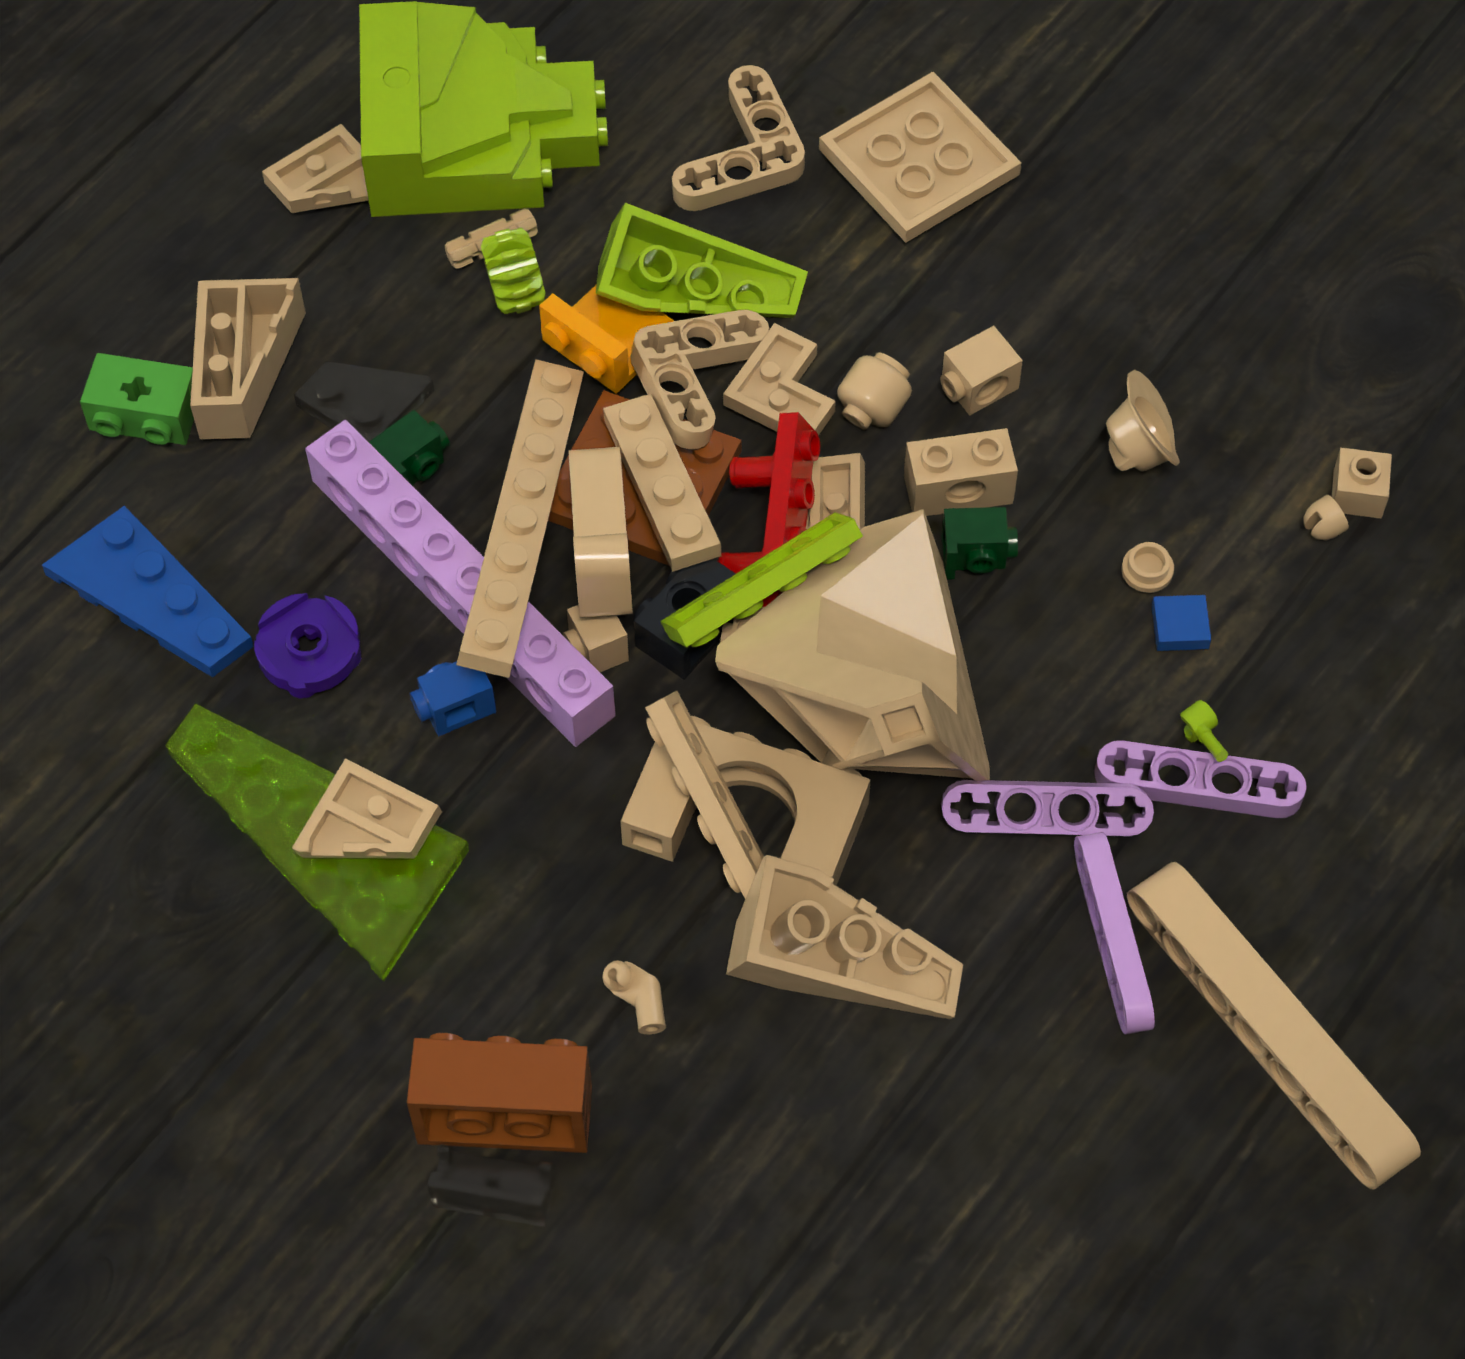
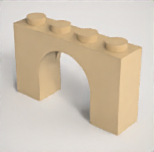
M691 716L727 787L736 785L759 787L777 796L788 807L795 824L781 859L819 869L833 878V884L837 886L869 804L871 779L863 777L851 767L838 769L814 761L807 754L799 750L790 748L780 750L762 744L750 734L744 732H735L733 734L711 727L701 718ZM655 742L621 819L622 845L673 862L697 806L691 795L685 796L677 786L672 773V767L675 764L666 747L661 748Z

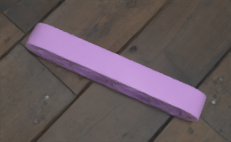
M1113 741L1106 744L1099 751L1094 770L1097 783L1136 785L1144 790L1150 800L1271 818H1287L1294 815L1300 809L1306 792V781L1302 773L1295 767L1284 763L1228 756L1226 760L1218 762L1211 753L1130 741ZM1115 760L1125 761L1126 772L1124 776L1114 774L1113 765ZM1144 763H1151L1148 781L1141 780ZM1175 765L1185 771L1188 780L1180 786H1171L1160 779L1158 771L1164 766ZM1219 773L1232 774L1240 781L1241 789L1233 794L1222 793L1214 787L1212 778ZM1252 778L1259 779L1256 789H1258L1256 796L1248 795L1253 781ZM1275 783L1285 784L1284 789L1288 793L1286 799L1276 798V792L1273 789Z
M961 780L948 786L941 800L943 817L947 823L954 829L963 832L1087 835L1104 832L1106 836H1132L1145 831L1151 824L1154 815L1153 803L1144 790L1136 785L1120 783ZM969 792L973 802L990 803L987 793L998 792L995 800L998 820L987 821L989 811L984 809L972 810L970 819H961L958 810L950 809L951 802H959L961 793ZM1015 793H1026L1035 801L1034 813L1025 821L1017 822L1011 820L1005 814V802ZM1071 794L1082 795L1089 802L1087 816L1077 823L1066 822L1059 815L1060 802ZM1106 794L1104 798L1106 806H1122L1125 797L1132 796L1135 804L1143 807L1142 813L1133 814L1132 822L1126 824L1123 822L1120 814L1103 812L1106 823L1096 824L1100 812L1096 795Z
M1104 832L1076 836L1074 850L1078 873L1120 1028L1125 1035L1153 1030L1155 1023L1153 1003L1108 839Z

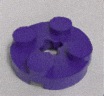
M308 593L285 597L268 608L258 623L259 632L256 636V641L254 640V650L261 671L274 685L288 690L293 697L299 699L311 697L316 692H322L338 685L359 665L361 660L360 634L353 614L342 602L324 595L325 600L308 598ZM305 635L310 640L317 637L321 640L317 643L315 649L299 651L297 650L299 648L298 639Z

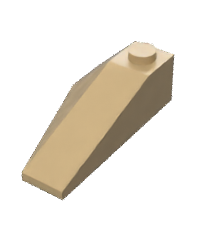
M770 855L763 857L736 921L726 975L778 989L946 1019L955 1017L963 969L961 962L914 931L901 929L877 913V907L865 899L857 900L834 885V879L821 870Z

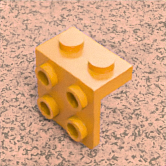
M596 285L573 307L553 293L539 305L542 340L615 394L637 375L630 358L635 334L641 328L674 322L673 319L663 312L641 311L597 295Z

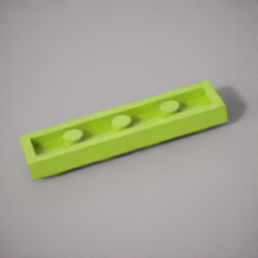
M834 512L660 622L671 640L685 647L689 645L692 647L703 645L714 639L719 634L718 627L732 618L742 619L757 612L763 606L762 600L777 590L781 592L788 591L803 583L807 578L806 572L820 563L830 564L846 556L851 550L849 545L862 538L863 535L854 518Z

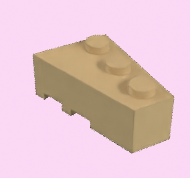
M299 278L198 281L190 406L200 439L251 437L306 314Z

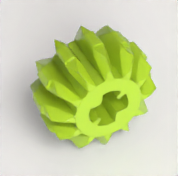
M522 227L513 230L508 228L495 232V235L483 238L481 251L498 309L504 314L513 312L518 314L532 310V307L544 302L545 289L529 234Z

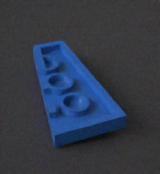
M125 506L42 564L46 576L59 584L64 582L78 591L80 597L95 606H98V604L118 615L120 621L136 631L141 629L159 641L160 646L211 677L217 675L254 647L251 636Z

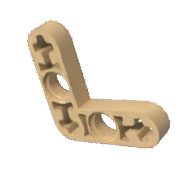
M753 65L741 66L730 74L728 80L729 102L749 144L687 162L674 171L672 176L673 200L684 210H703L792 183L803 174L805 168L804 146L770 76L764 69ZM750 86L752 91H757V102L752 104V96L749 90L743 87ZM761 118H772L779 125L773 130L764 131L756 128L754 123ZM778 156H783L786 161H791V162H789V163H783V161H782L780 158H776V157H778ZM759 161L762 162V169L766 168L765 171H760ZM742 166L749 169L751 175L745 179L736 180L728 177L726 172L732 167ZM712 175H717L718 185L715 184V177L711 178ZM694 183L697 188L701 189L693 190V188L690 185L686 184Z
M737 310L651 325L641 328L635 334L630 355L632 365L646 393H651L673 442L679 447L686 449L704 447L711 439L716 419L714 410L693 369L748 360L769 331L768 322L760 314L750 310ZM692 337L705 338L713 346L698 348L692 345L688 339ZM665 381L677 382L684 387L685 391L680 393L668 392L661 387L660 383ZM685 409H687L686 417L688 421H683Z

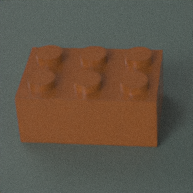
M436 1033L431 1035L429 1039L414 1038L407 1106L417 1144L587 1153L592 1099V1082L587 1046H578L575 1042L567 1039H550L545 1041L544 1044L521 1043L519 1040L509 1036H493L488 1038L487 1041H468L451 1033Z

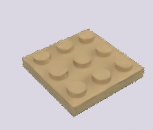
M934 72L929 73L819 137V150L905 243L1019 176L1021 171V162Z

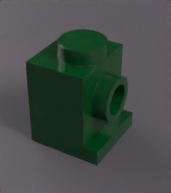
M415 410L409 412L369 441L411 485L418 481L427 480L438 470L439 466L444 463L442 450L450 445L449 438L440 425L435 421L428 423Z
M1006 507L944 509L941 542L943 565L947 580L955 579L956 570L987 573L994 569H1005L1007 558H1017V528L1008 527Z

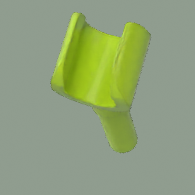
M1198 700L1182 711L1180 716L1181 720L1187 724L1184 728L1187 740L1190 742L1199 740L1218 762L1226 760L1228 752L1211 731L1218 725V719L1213 709L1206 702Z

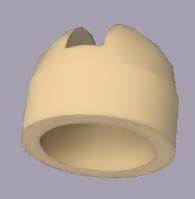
M1325 495L1312 503L1304 515L1305 528L1312 529L1311 536L1318 540L1326 541L1335 538L1349 529L1348 521L1342 509L1329 495Z

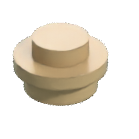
M1144 542L1136 545L1126 553L1122 563V575L1127 584L1138 591L1146 593L1164 589L1171 582L1174 573V563L1167 550L1153 542Z

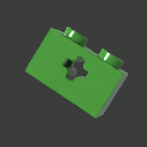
M97 353L80 400L89 430L108 437L124 435L143 438L154 444L162 445L169 442L186 445L194 422L190 406L193 367Z

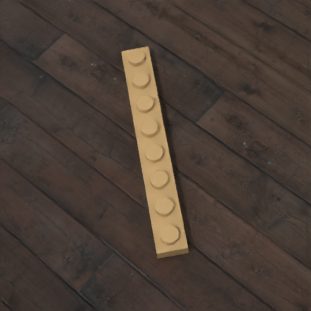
M535 360L456 664L458 666L507 678L510 677L584 371Z

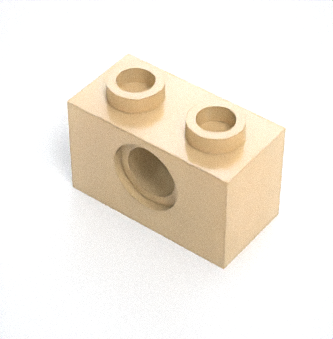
M1007 428L906 443L904 479L912 512L924 509L925 515L931 516L943 514L944 509L986 508L1013 504L1018 469Z

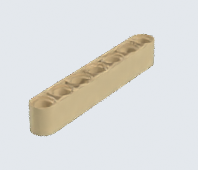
M1171 862L1127 892L1129 906L1139 922L1363 1185L1374 1190L1420 1157L1419 1143L1408 1126L1183 866L1177 862Z

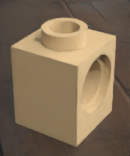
M992 326L944 352L940 382L948 398L953 402L958 401L966 412L972 415L1019 389L1023 360L996 327Z

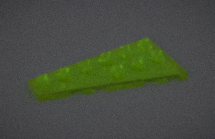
M196 703L166 744L169 755L208 796H212L230 815L233 823L243 833L246 832L261 848L262 853L315 909H318L336 927L339 935L351 948L354 947L369 962L371 969L384 982L469 852L468 841L434 825L415 858H303L297 855L292 847L336 774Z

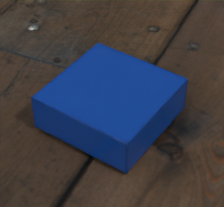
M1206 595L1153 597L1152 615L1157 651L1209 649L1211 634Z

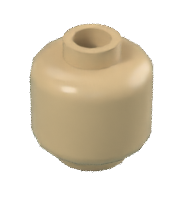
M878 352L874 357L868 355L859 357L837 390L838 398L845 406L842 415L853 425L863 430H867L870 424L880 428L890 426L911 396L912 387L907 380L910 373L902 364L884 353Z

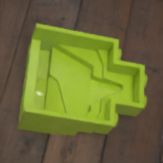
M417 1L359 4L361 159L371 217L544 207V188L553 187L552 169L600 166L599 147L608 146L606 117H597L596 109H606L604 80H595L593 61L547 63L546 46H536L535 27L509 28L505 22L486 23L476 13L475 7Z

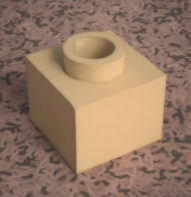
M1340 447L1333 472L1332 498L1337 502L1344 514L1382 519L1389 498L1392 454Z
M579 605L567 609L569 630L563 632V636L600 673L629 661L627 633L617 615L580 618Z

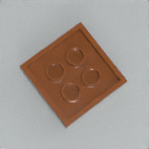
M603 390L571 450L616 447L605 424L603 408L630 399ZM716 430L712 431L710 441L699 449H686L675 444L708 516L730 475L729 468L732 458L739 457L742 451L741 439ZM568 455L559 472L548 521L573 530ZM621 459L628 551L669 565Z

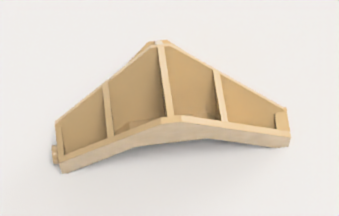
M924 509L863 527L860 530L863 537L849 545L851 550L846 556L830 564L820 563L806 573L807 578L803 583L793 589L784 591L717 645L715 662L719 671L726 672L735 679L823 764L838 769L851 767L859 770L972 778L975 781L990 780L989 761L945 569Z

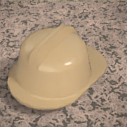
M1133 370L1128 373L1127 377L1128 398L1106 422L1110 435L1109 451L1115 466L1121 471L1133 467L1139 471H1147L1167 461L1177 466L1180 462L1175 450L1174 430L1167 407L1151 381L1141 372Z

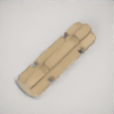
M522 209L510 214L511 220L509 221L501 218L469 232L468 239H464L463 236L455 238L445 244L447 258L455 269H460L473 263L472 258L475 256L479 260L482 259L481 244L483 238L495 235V232L508 228L513 230L522 227L529 234V237L535 236L538 229L534 216L529 209Z

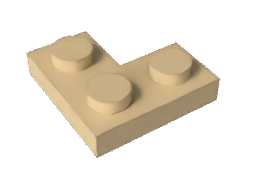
M776 323L773 324L723 393L724 406L776 432L778 430L779 413L799 412L818 433V436L835 413V400L798 383L817 356V344Z

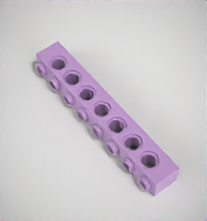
M345 419L305 448L312 481L464 634L484 557ZM528 602L510 677L507 679L577 747L615 717L613 685Z

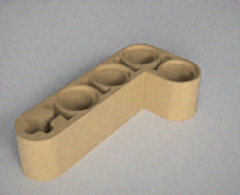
M620 447L569 450L574 530L573 542L579 616L584 618L633 614Z

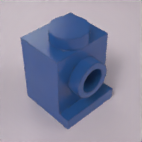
M456 661L454 663L445 662L432 667L425 675L418 677L419 689L409 694L420 721L423 722L430 719L439 737L496 713L493 687L485 672L458 666Z

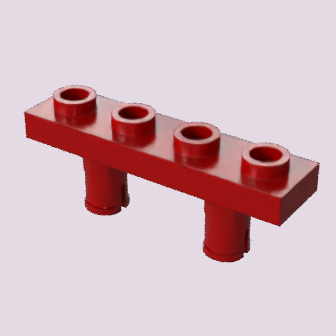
M799 412L779 413L776 447L773 456L733 457L730 462V480L735 488L771 487L762 551L721 553L722 556L718 558L719 563L736 574L807 530L808 509L813 507L815 500V490L811 479L813 462L817 461L820 455V439L818 433ZM777 590L762 600V607H766L783 592Z

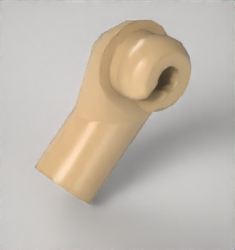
M617 960L609 963L604 968L602 975L604 985L614 995L635 1007L638 1032L651 1035L664 1031L666 1025L661 987L658 979L637 965L627 961Z

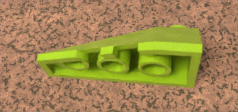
M625 203L610 227L598 266L596 294L641 311L719 314L737 310H750L763 317L793 318L797 312L808 271Z

